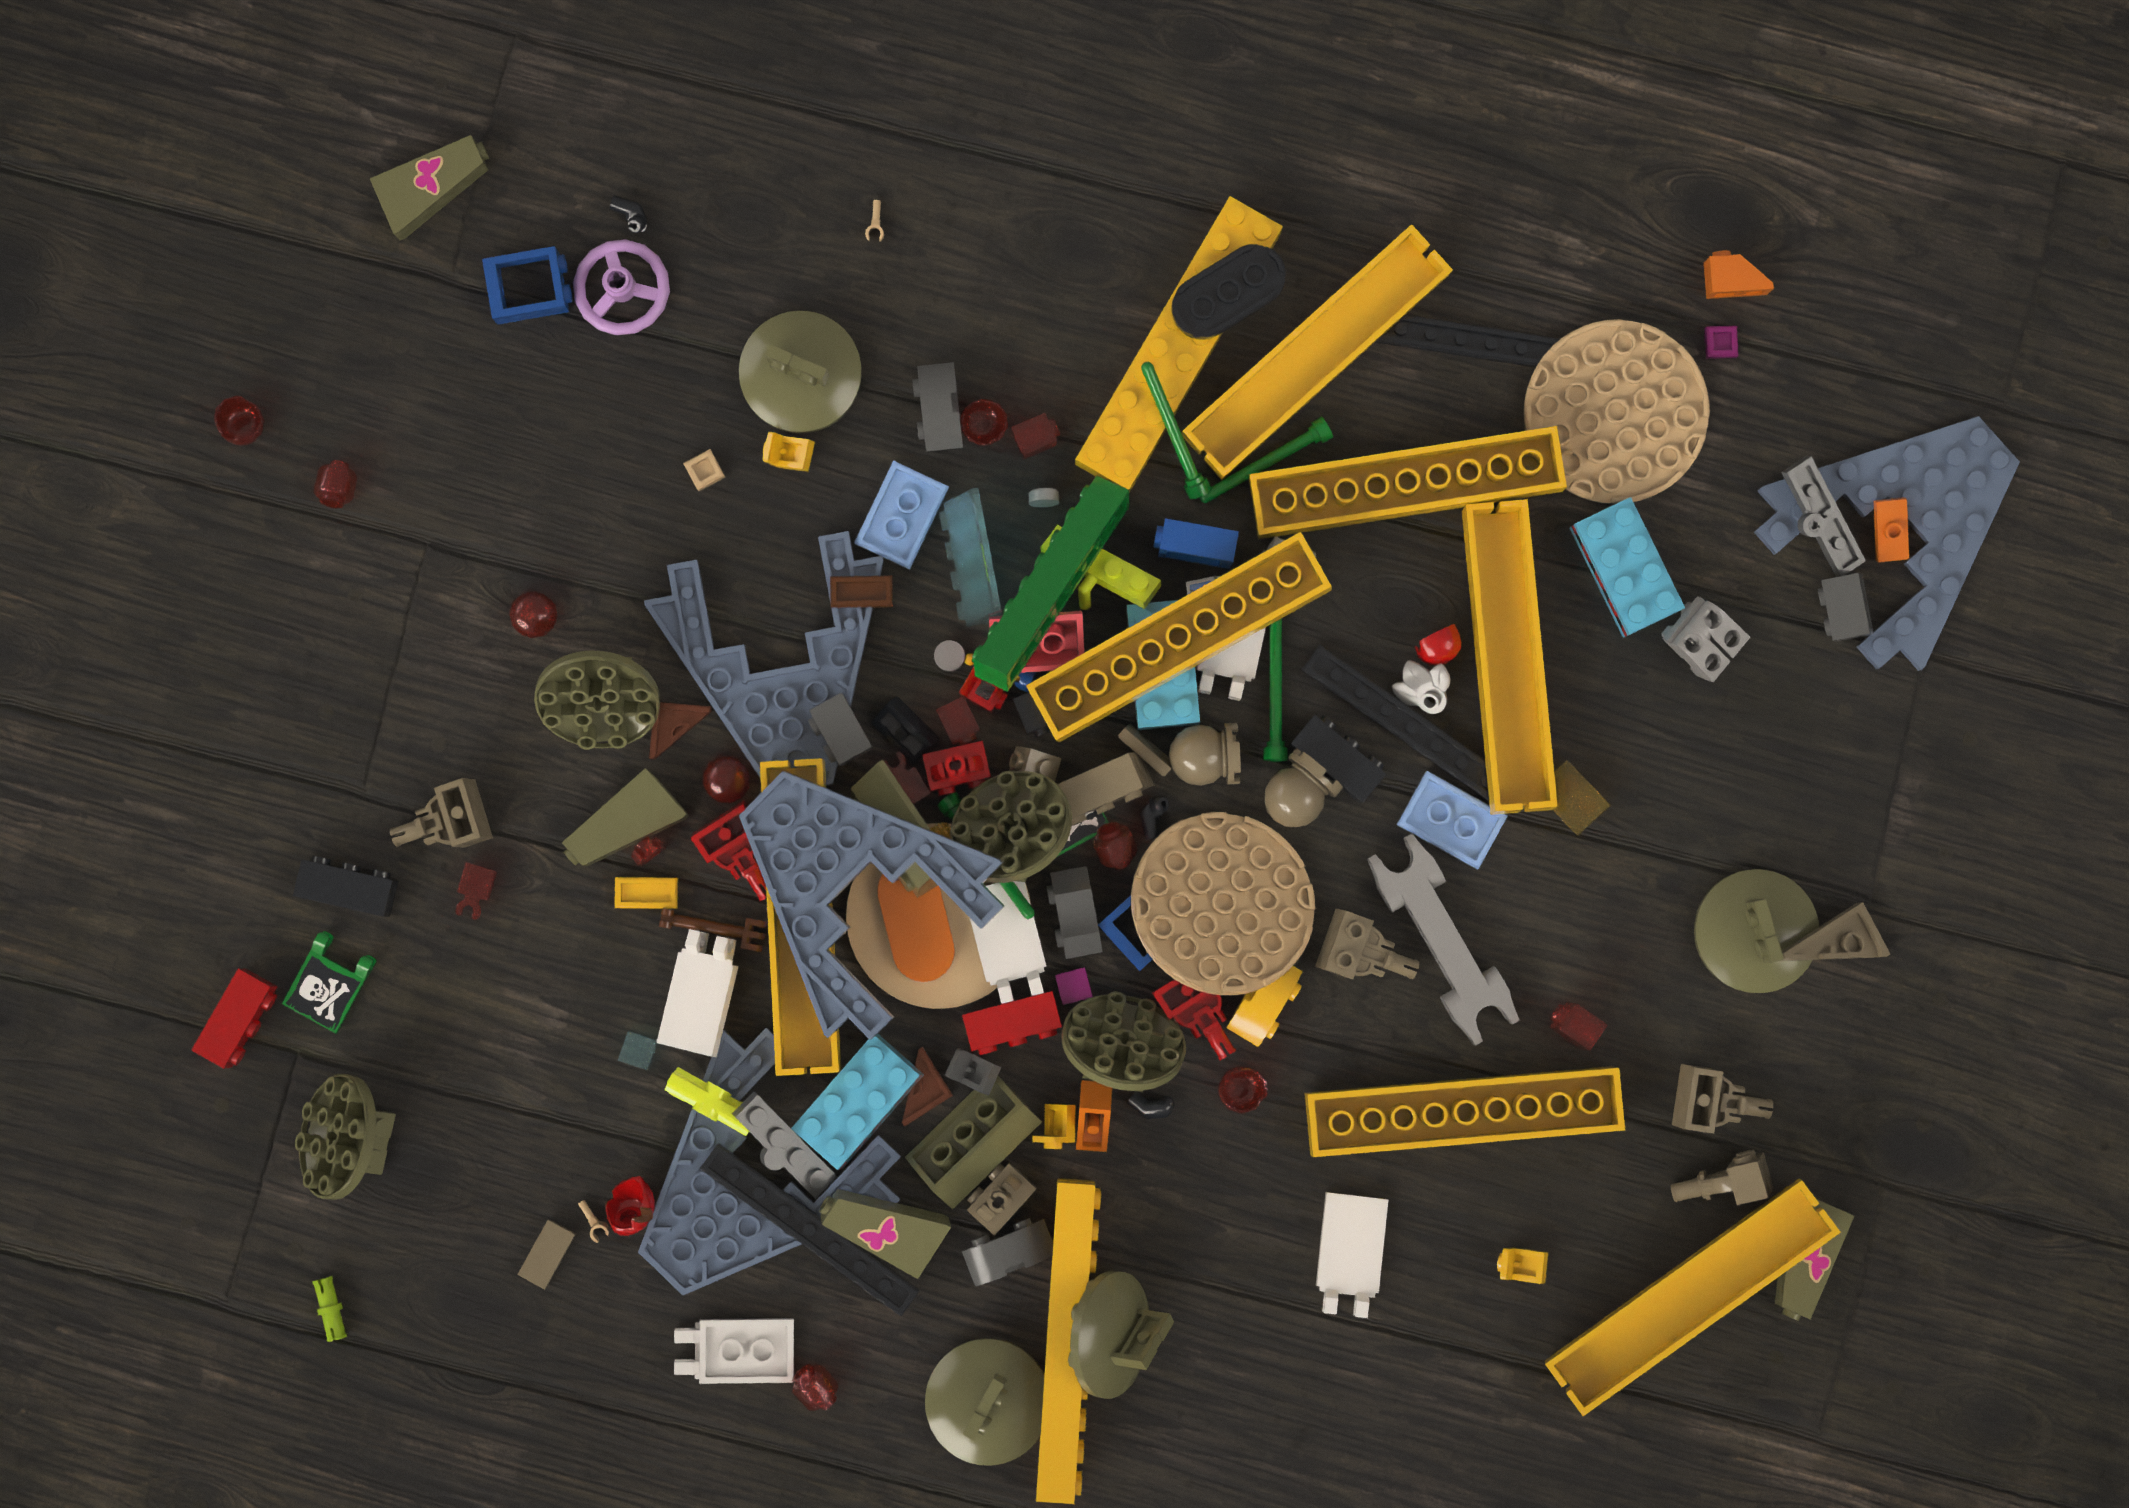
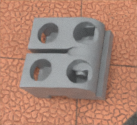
M1697 596L1693 602H1687L1684 605L1685 608L1681 610V617L1674 625L1667 626L1661 634L1663 640L1691 666L1690 669L1696 676L1714 682L1731 662L1726 656L1734 658L1749 640L1750 636L1722 609ZM1733 636H1736L1737 639L1735 643L1731 646H1727V643L1731 640V638ZM1714 659L1718 660L1713 669L1707 670Z

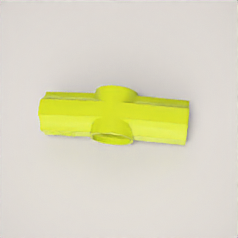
M677 1067L668 1079L665 1091L679 1100L692 1105V1109L715 1122L718 1120L747 1136L749 1131L732 1115L743 1102L732 1098V1094L709 1081L706 1083Z

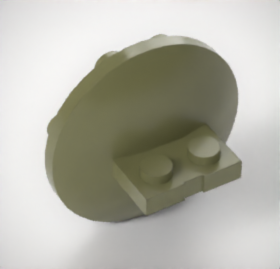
M810 311L785 312L765 321L747 340L739 363L740 386L751 409L770 426L790 433L816 432L836 423L853 405L860 390L862 379L860 356L850 335L834 320Z
M580 651L553 661L543 670L536 684L534 702L538 716L543 724L560 738L576 744L585 750L592 748L620 749L638 740L653 727L659 715L660 693L653 677L641 665L634 662L632 657H624L606 651ZM608 741V743H605V744L596 743V742Z
M1004 771L1000 775L981 783L961 800L951 824L950 839L999 858L1004 862L986 881L995 883L1026 882L1027 877L1036 874L1048 866L1064 848L1072 827L1071 806L1063 790L1047 776L1030 771Z
M1744 870L1723 878L1706 893L1695 917L1694 937L1702 962L1720 982L1743 992L1768 993L1792 984L1808 969L1813 960L1780 961L1784 960L1782 951L1817 929L1819 921L1810 898L1794 881L1782 874L1769 870Z
M1117 991L1111 992L1108 995L1095 996L1077 1004L1068 1013L1062 1029L1061 1038L1065 1054L1070 1062L1083 1074L1082 1078L1114 1089L1143 1092V1090L1159 1087L1177 1075L1186 1054L1184 1035L1173 1018L1169 1020L1163 1010L1157 1007L1156 1003L1150 999H1139ZM1126 1000L1136 1002L1138 1006L1128 1004Z
M337 1074L329 1077L318 1088L311 1101L306 1102L303 1106V1123L301 1132L295 1139V1148L299 1151L304 1187L308 1188L318 1198L338 1200L350 1194L359 1184L365 1173L382 1175L387 1155L386 1149L389 1138H391L396 1114L375 1110L371 1091L361 1078L349 1074ZM311 1121L308 1133H306L308 1122Z
M1122 1271L1104 1272L1087 1283L1086 1290L1079 1303H1076L1072 1308L1071 1317L1073 1323L1070 1340L1071 1351L1068 1357L1069 1366L1074 1369L1081 1388L1088 1394L1104 1399L1116 1398L1129 1389L1141 1369L1147 1370L1158 1351L1160 1343L1164 1341L1171 1329L1174 1320L1170 1313L1149 1311L1146 1294L1139 1281L1133 1275Z
M980 1338L970 1340L955 1347L937 1364L929 1378L926 1389L925 1410L934 1436L948 1452L972 1464L999 1465L1020 1457L1041 1436L1045 1377L1041 1367L1024 1349L1001 1339Z

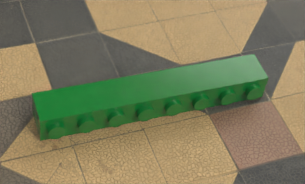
M1099 476L1095 477L1091 485L1087 484L1080 494V501L1075 508L1071 507L1069 509L1064 525L1060 530H1055L1046 552H1041L1038 555L1034 570L1030 576L1026 575L1022 579L1016 597L1014 599L1010 598L1006 603L1000 621H995L988 632V639L984 645H979L976 648L972 657L976 677L1007 692L1009 691L1128 510V489Z

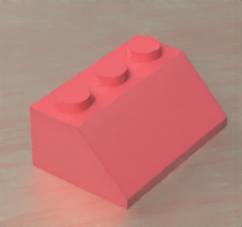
M1082 611L1059 613L1021 673L1053 671L1085 653ZM1002 616L989 617V628H991L995 621L999 622Z

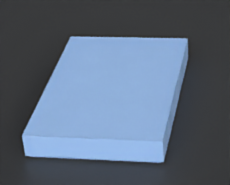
M893 460L854 544L910 570L949 486Z
M1426 771L1396 825L1478 870L1508 815H1491L1490 805Z

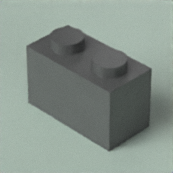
M1855 573L1821 580L1822 588H1818V595L1821 606H1826L1828 618H1824L1827 636H1832L1833 641L1838 642L1873 635L1874 631L1863 574Z
M842 692L809 710L812 718L808 722L816 736L822 734L825 738L827 745L823 749L831 763L837 761L840 766H843L874 749Z

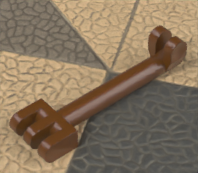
M662 908L659 927L672 929L673 926L740 938L742 939L740 948L758 952L763 950L762 945L751 944L752 938L765 939L764 933L753 931L754 926L767 928V921L746 918L745 926L743 927L675 914L674 910Z

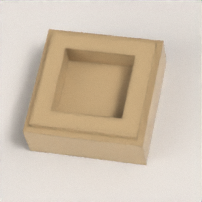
M711 449L683 463L698 491L725 478Z

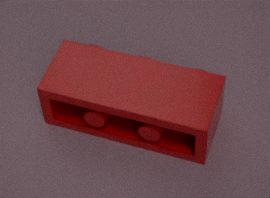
M238 968L191 1051L223 1069L232 1068L233 1064L237 1066L245 1055L246 1049L243 1047L249 1037L252 1039L260 1029L261 1022L259 1019L264 1010L269 1011L277 998V995L274 993L278 986L246 968Z
M1053 991L962 1015L971 1051L978 1050L979 1055L997 1051L996 1045L1005 1042L1009 1043V1047L1028 1043L1027 1036L1038 1034L1039 1039L1058 1035L1056 1029L1062 1027Z

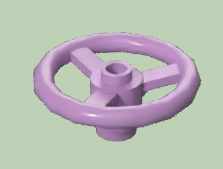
M627 239L607 241L590 250L579 263L573 281L574 300L583 318L596 329L613 335L635 334L651 326L665 310L670 293L668 272L660 257L646 245ZM626 251L633 253L648 262L657 277L658 289L636 283L631 273L626 268L621 267L617 252ZM605 256L609 269L603 275L602 285L606 293L591 308L586 298V279L593 265ZM619 283H625L621 288H616ZM633 296L655 301L644 316L633 322L615 323L602 318L615 302H626L632 299Z

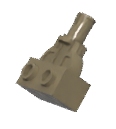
M461 778L435 787L436 795L427 803L426 807L415 811L416 816L423 817H418L407 824L390 828V835L398 836L392 838L396 847L422 837L425 838L423 840L427 845L439 842L451 845L452 847L462 848L493 838L476 780Z
M1335 909L1315 967L1352 980L1354 976H1366L1369 974L1383 977L1385 972L1374 968L1375 965L1406 976L1409 979H1414L1417 972L1405 968L1404 965L1418 969L1420 963L1418 960H1413L1382 948L1381 945L1394 949L1395 943L1384 939L1381 932L1372 926L1373 920L1346 910Z
M1681 1064L1672 1125L1686 1130L1714 1134L1715 1127L1722 1126L1728 1122H1741L1740 1117L1729 1115V1113L1770 1119L1773 1111L1760 1109L1759 1107L1773 1108L1772 1099L1732 1094V1092L1745 1093V1087L1733 1085L1729 1079L1723 1076V1071Z
M1754 1149L1739 1152L1736 1154L1737 1157L1733 1158L1727 1170L1707 1175L1706 1171L1702 1170L1697 1175V1178L1671 1184L1674 1201L1678 1202L1701 1196L1703 1199L1711 1200L1713 1198L1712 1194L1733 1191L1737 1205L1768 1198L1774 1187L1764 1152L1755 1154Z
M1010 1162L1005 1167L1000 1163L988 1176L992 1180L984 1190L979 1186L967 1199L971 1204L967 1211L994 1236L1037 1189Z

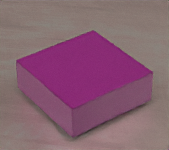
M1710 326L1705 328L1706 359L1738 357L1737 326Z
M1085 967L1055 975L1063 1005L1093 997Z

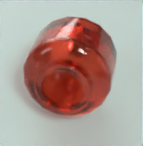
M333 460L330 464L322 465L318 469L314 494L322 505L330 508H342L354 498L357 475L349 468L347 463Z
M1109 822L1100 826L1093 839V845L1100 863L1108 868H1126L1131 864L1138 851L1129 827L1118 822Z
M807 1364L799 1369L792 1378L794 1383L792 1393L809 1411L819 1409L824 1411L835 1403L838 1382L822 1365L816 1364L812 1366Z

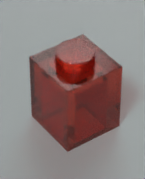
M1046 413L1011 427L1023 460L1057 446L1056 437L1060 436L1054 418L1048 420Z
M964 696L936 709L953 745L959 742L960 746L977 739L975 734L980 732V728Z

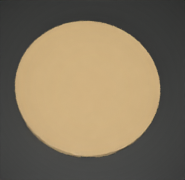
M1620 319L1594 322L1562 337L1547 351L1536 366L1530 378L1524 400L1525 431L1557 426L1567 485L1565 489L1578 497L1605 504H1617L1630 497L1633 502L1641 501L1664 491L1678 481L1690 468L1702 449L1710 415L1709 397L1704 378L1688 351L1665 334V332L1653 326Z
M1226 812L1202 813L1198 816L1180 820L1167 828L1152 842L1144 853L1132 883L1131 910L1133 922L1147 953L1165 973L1176 981L1208 994H1246L1264 988L1278 980L1289 971L1304 952L1313 930L1315 910L1313 885L1310 884L1309 877L1304 868L1305 865L1298 853L1286 839L1271 827L1247 816L1242 817L1227 814Z
M927 824L931 831L950 838L951 824ZM871 862L853 880L846 908V923L850 926L847 930L848 937L857 961L878 987L898 1000L911 1005L932 1009H945L966 1005L983 998L997 988V984L991 986L990 982H986L970 917L942 889L941 893L955 946V956L951 967L943 976L933 981L919 982L903 975L893 959L877 892L878 883L883 873ZM985 881L983 884L987 886L995 884V882Z

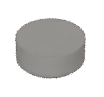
M1037 488L1028 493L1030 506L1052 507L1059 504V491L1056 489Z
M947 640L936 647L934 659L940 669L946 672H953L963 665L965 652L959 643Z

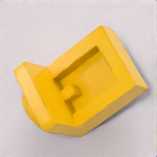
M768 432L766 442L763 445L762 460L777 468L809 472L815 442L809 439L787 437L775 432Z
M1045 1104L1044 1135L1032 1136V1142L1044 1143V1149H1062V1143L1075 1142L1076 1105Z
M1515 1247L1503 1248L1497 1261L1500 1279L1545 1284L1548 1252Z

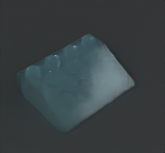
M972 488L943 503L945 511L939 512L942 531L948 530L950 542H945L948 560H954L956 568L955 572H950L953 590H960L962 600L961 602H956L959 621H966L967 627L989 623V617L1002 616L979 489Z

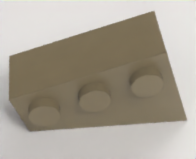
M1135 752L1127 753L1058 784L1071 806L1072 826L1086 821L1085 815L1096 810L1098 815L1115 808L1114 802L1125 799L1126 802L1143 796V790L1155 786L1144 760Z

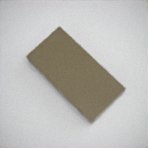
M1131 724L1127 725L1118 735L1119 739L1160 775L1166 776L1172 769L1169 757Z
M548 1219L517 1275L545 1290L576 1233Z

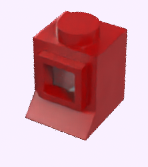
M974 667L959 691L960 696L990 713L993 712L994 708L1000 710L1009 694L1004 692L1005 690L976 677Z

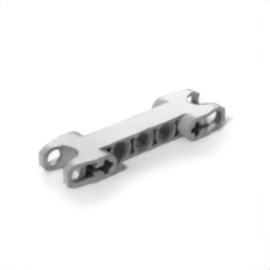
M1412 833L1403 838L1410 855L1409 866L1403 872H1391L1384 866L1376 854L1367 858V861L1372 870L1377 890L1389 910L1393 913L1403 906L1407 909L1452 990L1440 996L1445 1009L1452 1021L1459 1026L1471 1043L1476 1046L1483 1042L1476 1023L1478 1012L1482 1008L1487 1006L1496 1007L1509 1024H1514L1520 1019L1515 1010L1510 990L1496 967L1492 966L1484 972L1480 971L1434 890L1446 882L1445 877L1433 856L1425 850Z

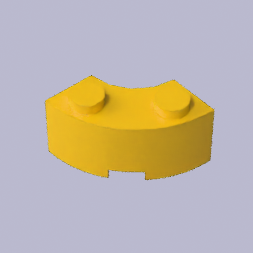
M1292 966L1289 971L1270 985L1257 991L1246 993L1226 1028L1259 1047L1265 1037L1271 1039L1280 1024L1275 1020L1288 999L1293 1002L1302 987L1297 982L1303 971Z

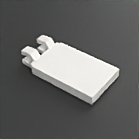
M1265 628L1195 666L1198 671H1202L1198 692L1210 695L1215 674L1232 678L1228 699L1240 701L1245 681L1251 682V679H1255Z
M1013 881L1030 904L1025 882ZM1000 883L987 885L986 887L1005 907L982 929L970 918L986 982H990L991 986L997 984L1002 1004L1014 1001L1009 981L1026 976L1032 996L1044 993L1039 973L1045 972L1044 967L1047 966L1034 916L1031 919H1025Z
M689 929L685 942L686 949L682 948V952H678L657 1043L717 1057L739 967L732 965L737 940L717 936L713 955L705 954L709 933Z
M1325 1193L1316 1286H1319V1291L1324 1292L1323 1313L1337 1314L1339 1293L1355 1295L1353 1315L1355 1317L1368 1318L1369 1297L1375 1298V1293H1379L1388 1199Z
M794 1318L700 1319V1322H695V1328H675L674 1343H695V1360L675 1359L674 1375H695V1379H699V1384L793 1383Z

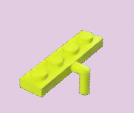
M1057 525L1041 546V552H1046L1050 546L1049 543L1053 533L1057 529L1060 530L1061 526ZM1101 549L1084 575V580L1078 587L1079 606L1082 610L1091 608L1090 591L1097 583L1145 609L1160 589L1161 580Z

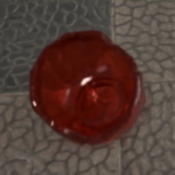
M242 396L224 399L216 407L214 414L217 431L221 437L232 444L240 446L249 445L255 442L263 432L265 421L261 411L256 404L245 400Z
M976 400L969 403L961 413V432L969 442L980 446L993 444L1001 440L1008 427L1007 414L1000 404L992 400Z
M529 591L520 594L512 602L509 616L513 628L519 634L529 638L545 636L554 628L557 620V610L553 601L540 592Z
M718 756L710 760L703 770L704 789L712 799L719 803L732 804L742 799L749 789V772L733 756Z
M1236 1066L1229 1069L1221 1078L1218 1085L1219 1098L1229 1110L1237 1113L1256 1110L1261 1101L1268 1095L1267 1082L1259 1071L1248 1066Z

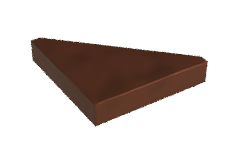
M660 702L659 715L651 732L649 759L655 760L709 715L712 712V707Z
M923 1047L918 1049L915 1067L924 1075L908 1093L902 1120L904 1126L953 1096Z

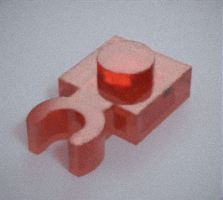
M898 751L896 755L900 763L897 767L892 768L886 760L884 762L914 805L930 795L931 792L915 767L909 771L906 770V759Z
M648 836L634 847L635 850L632 852L633 855L631 857L638 866L642 867L665 850L666 846L660 838L655 837L651 840Z
M465 863L457 892L465 894L464 900L457 904L456 915L462 916L464 908L470 905L473 908L471 919L478 920L481 915L479 900L489 901L497 871Z

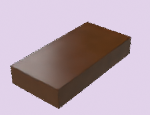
M892 575L830 576L831 608L893 607Z

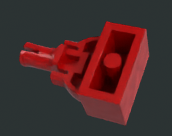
M983 741L922 755L930 791H937L938 796L952 794L956 792L955 787L966 784L968 789H974L991 778Z
M744 800L693 832L690 838L707 864L713 860L722 869L730 871L735 880L741 878L742 874L758 896L759 901L767 898L762 888L763 886L766 890V884L739 818V815L748 807Z
M1175 979L1152 992L1169 1020L1173 1018L1180 1026L1190 1029L1195 1039L1201 1036L1195 1025L1199 1026L1217 1054L1219 1061L1227 1057L1220 1046V1042H1222L1229 1054L1236 1051V1048L1232 1045L1214 1016V1013H1216L1221 1022L1227 1020L1221 1010V995L1197 991Z

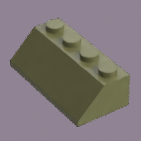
M884 760L878 762L851 788L850 798L930 830ZM916 862L899 878L904 888L908 892L913 891L917 898L938 886Z
M997 1076L989 1096L973 1090L905 1156V1159L933 1193L950 1208L954 1209L1042 1121Z

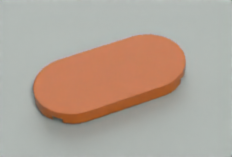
M882 874L877 889L878 899L897 968L903 975L914 981L928 982L940 978L951 967L955 956L954 941L940 887L936 886L917 898L913 891L908 892L904 888L900 879L895 883H891Z

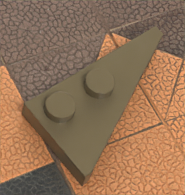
M1860 902L1852 905L1782 951L1784 960L1780 961L1879 958L1889 956L1890 952L1864 903Z

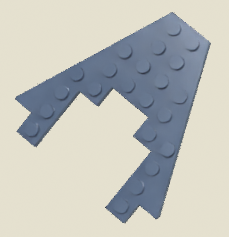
M1979 416L1818 468L1835 502L1843 496L1862 518L1874 509L1873 500L1906 498L1908 524L1926 543L1903 563L1924 587L1877 627L1873 635H1868L1856 646L1875 669L1881 668L1899 651L1904 654L1918 671L1926 666L2020 463ZM1785 479L1765 485L1757 490L1776 511L1774 515L1754 531L1773 555L1777 554L1800 533L1797 525L1799 518L1803 515Z
M849 531L818 537L829 598L830 576H881L884 563L883 556L854 561ZM698 560L667 565L672 595L645 600L644 604L759 777L760 762L788 760L791 762V768H796L794 760L822 758L825 760L826 786L833 785L838 762L831 763L823 747L827 745V742L822 734L816 736L808 720L812 718L809 710L841 692L851 707L873 608H831L835 627L805 632L810 663L750 674L744 644L714 649Z
M782 771L739 815L820 1026L827 1038L831 1037L850 1019L871 1040L894 1018L829 950L850 928L829 904L871 862L891 883H895L916 862L980 929L984 928L1005 907L983 884L1004 863L1001 859L789 772Z
M765 1028L744 1049L726 1030H723L717 1057H711L703 1081L706 1083L709 1081L732 1094V1098L740 1101L774 1066V1033ZM694 1109L691 1110L657 1200L653 1219L648 1224L638 1251L682 1295L801 1245L800 1242L700 1170V1167L718 1143L733 1153L747 1137L718 1120L717 1122L711 1120ZM878 1135L815 1202L793 1181L787 1185L784 1191L820 1217L821 1212H819V1209L824 1199L828 1195L832 1197L837 1189L898 1203L901 1198L880 1178L901 1155Z

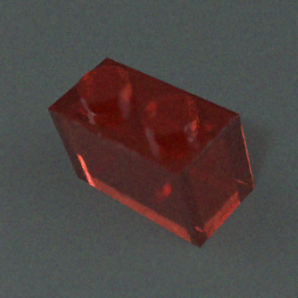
M1567 1002L1564 1006L1560 1004L1550 1017L1553 1023L1549 1028L1579 1049L1590 1051L1608 1025L1579 1004Z

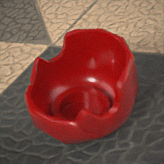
M1452 624L1423 638L1419 642L1420 648L1418 649L1417 646L1414 648L1422 662L1428 665L1446 664L1457 656L1461 649L1462 641L1455 624Z

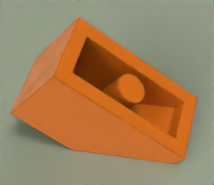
M1727 250L1716 251L1704 262L1706 299L1768 295L1774 289L1773 282L1741 254L1731 255V251Z
M1081 1081L1076 1150L1107 1152L1112 1101L1111 1087L1095 1081Z

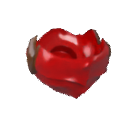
M637 1176L620 1182L612 1189L613 1197L605 1205L607 1219L614 1233L620 1236H629L643 1230L649 1221L653 1219L655 1210L653 1192L648 1183L641 1176Z

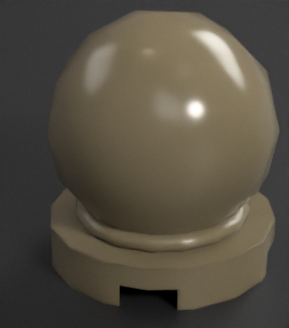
M1225 723L1224 731L1222 730L1221 732H1218L1211 726L1195 725L1187 727L1178 733L1171 743L1169 751L1170 764L1178 778L1191 785L1203 786L1214 783L1222 776L1226 778L1227 785L1240 784L1239 775H1234V773H1241L1240 743L1236 741V735L1232 734V732H1238L1237 723Z
M1296 748L1288 757L1292 762V767L1281 769L1270 778L1264 796L1268 814L1274 821L1286 827L1308 825L1319 817L1324 808L1325 796L1329 794L1335 798L1343 789V786L1336 779L1332 782L1324 775L1327 770L1308 754L1305 752L1301 753Z

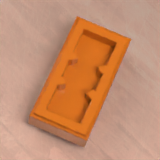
M1901 497L1873 500L1876 561L1888 562L1909 559L1907 499Z

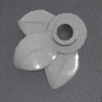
M1408 660L1403 669V681L1394 683L1392 690L1396 697L1406 705L1419 706L1427 713L1437 714L1447 705L1446 690L1450 685L1451 679L1446 667L1442 663L1429 671L1421 664ZM1427 697L1434 698L1436 703L1430 702Z

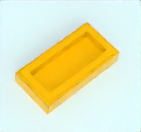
M615 877V908L678 909V878Z

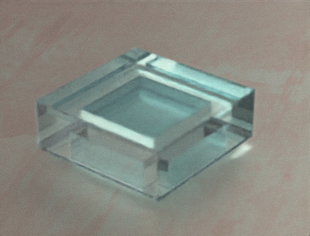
M628 1031L618 1061L649 1070L658 1044L657 1040Z

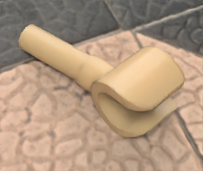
M880 200L873 201L871 225L865 232L868 241H870L869 234L872 229L880 230V242L885 236L883 229L880 227Z
M585 1200L578 1203L591 1226L590 1237L594 1242L598 1243L599 1238L594 1233V1230L602 1228L608 1236L609 1226L603 1221H598Z

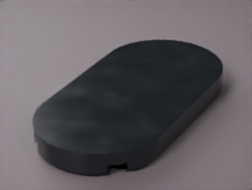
M1249 244L1238 248L1185 281L1177 289L1172 301V317L1176 326L1185 335L1195 339H1210L1223 333L1279 296L1285 283L1286 269L1283 260L1273 249L1259 246L1258 244Z

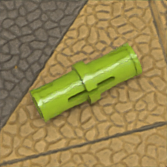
M333 1276L312 1281L319 1303L317 1313L322 1316L327 1342L347 1337L340 1312L343 1307L342 1303H338L332 1280Z

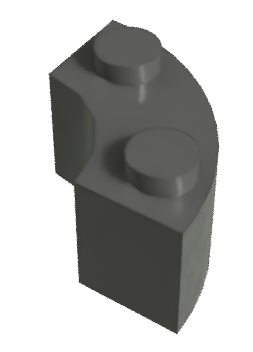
M954 362L917 366L918 378L912 379L914 397H920L923 421L917 422L919 440L925 439L926 452L963 448Z
M1087 866L1050 873L1052 885L1046 887L1050 905L1056 904L1060 928L1054 930L1058 948L1064 947L1066 959L1103 952Z
M1026 1218L1012 1224L1014 1230L991 1239L989 1234L972 1240L973 1246L962 1251L975 1287L1007 1276V1273L1022 1267L1028 1268L1052 1257L1053 1241L1045 1220L1031 1222L1030 1218Z

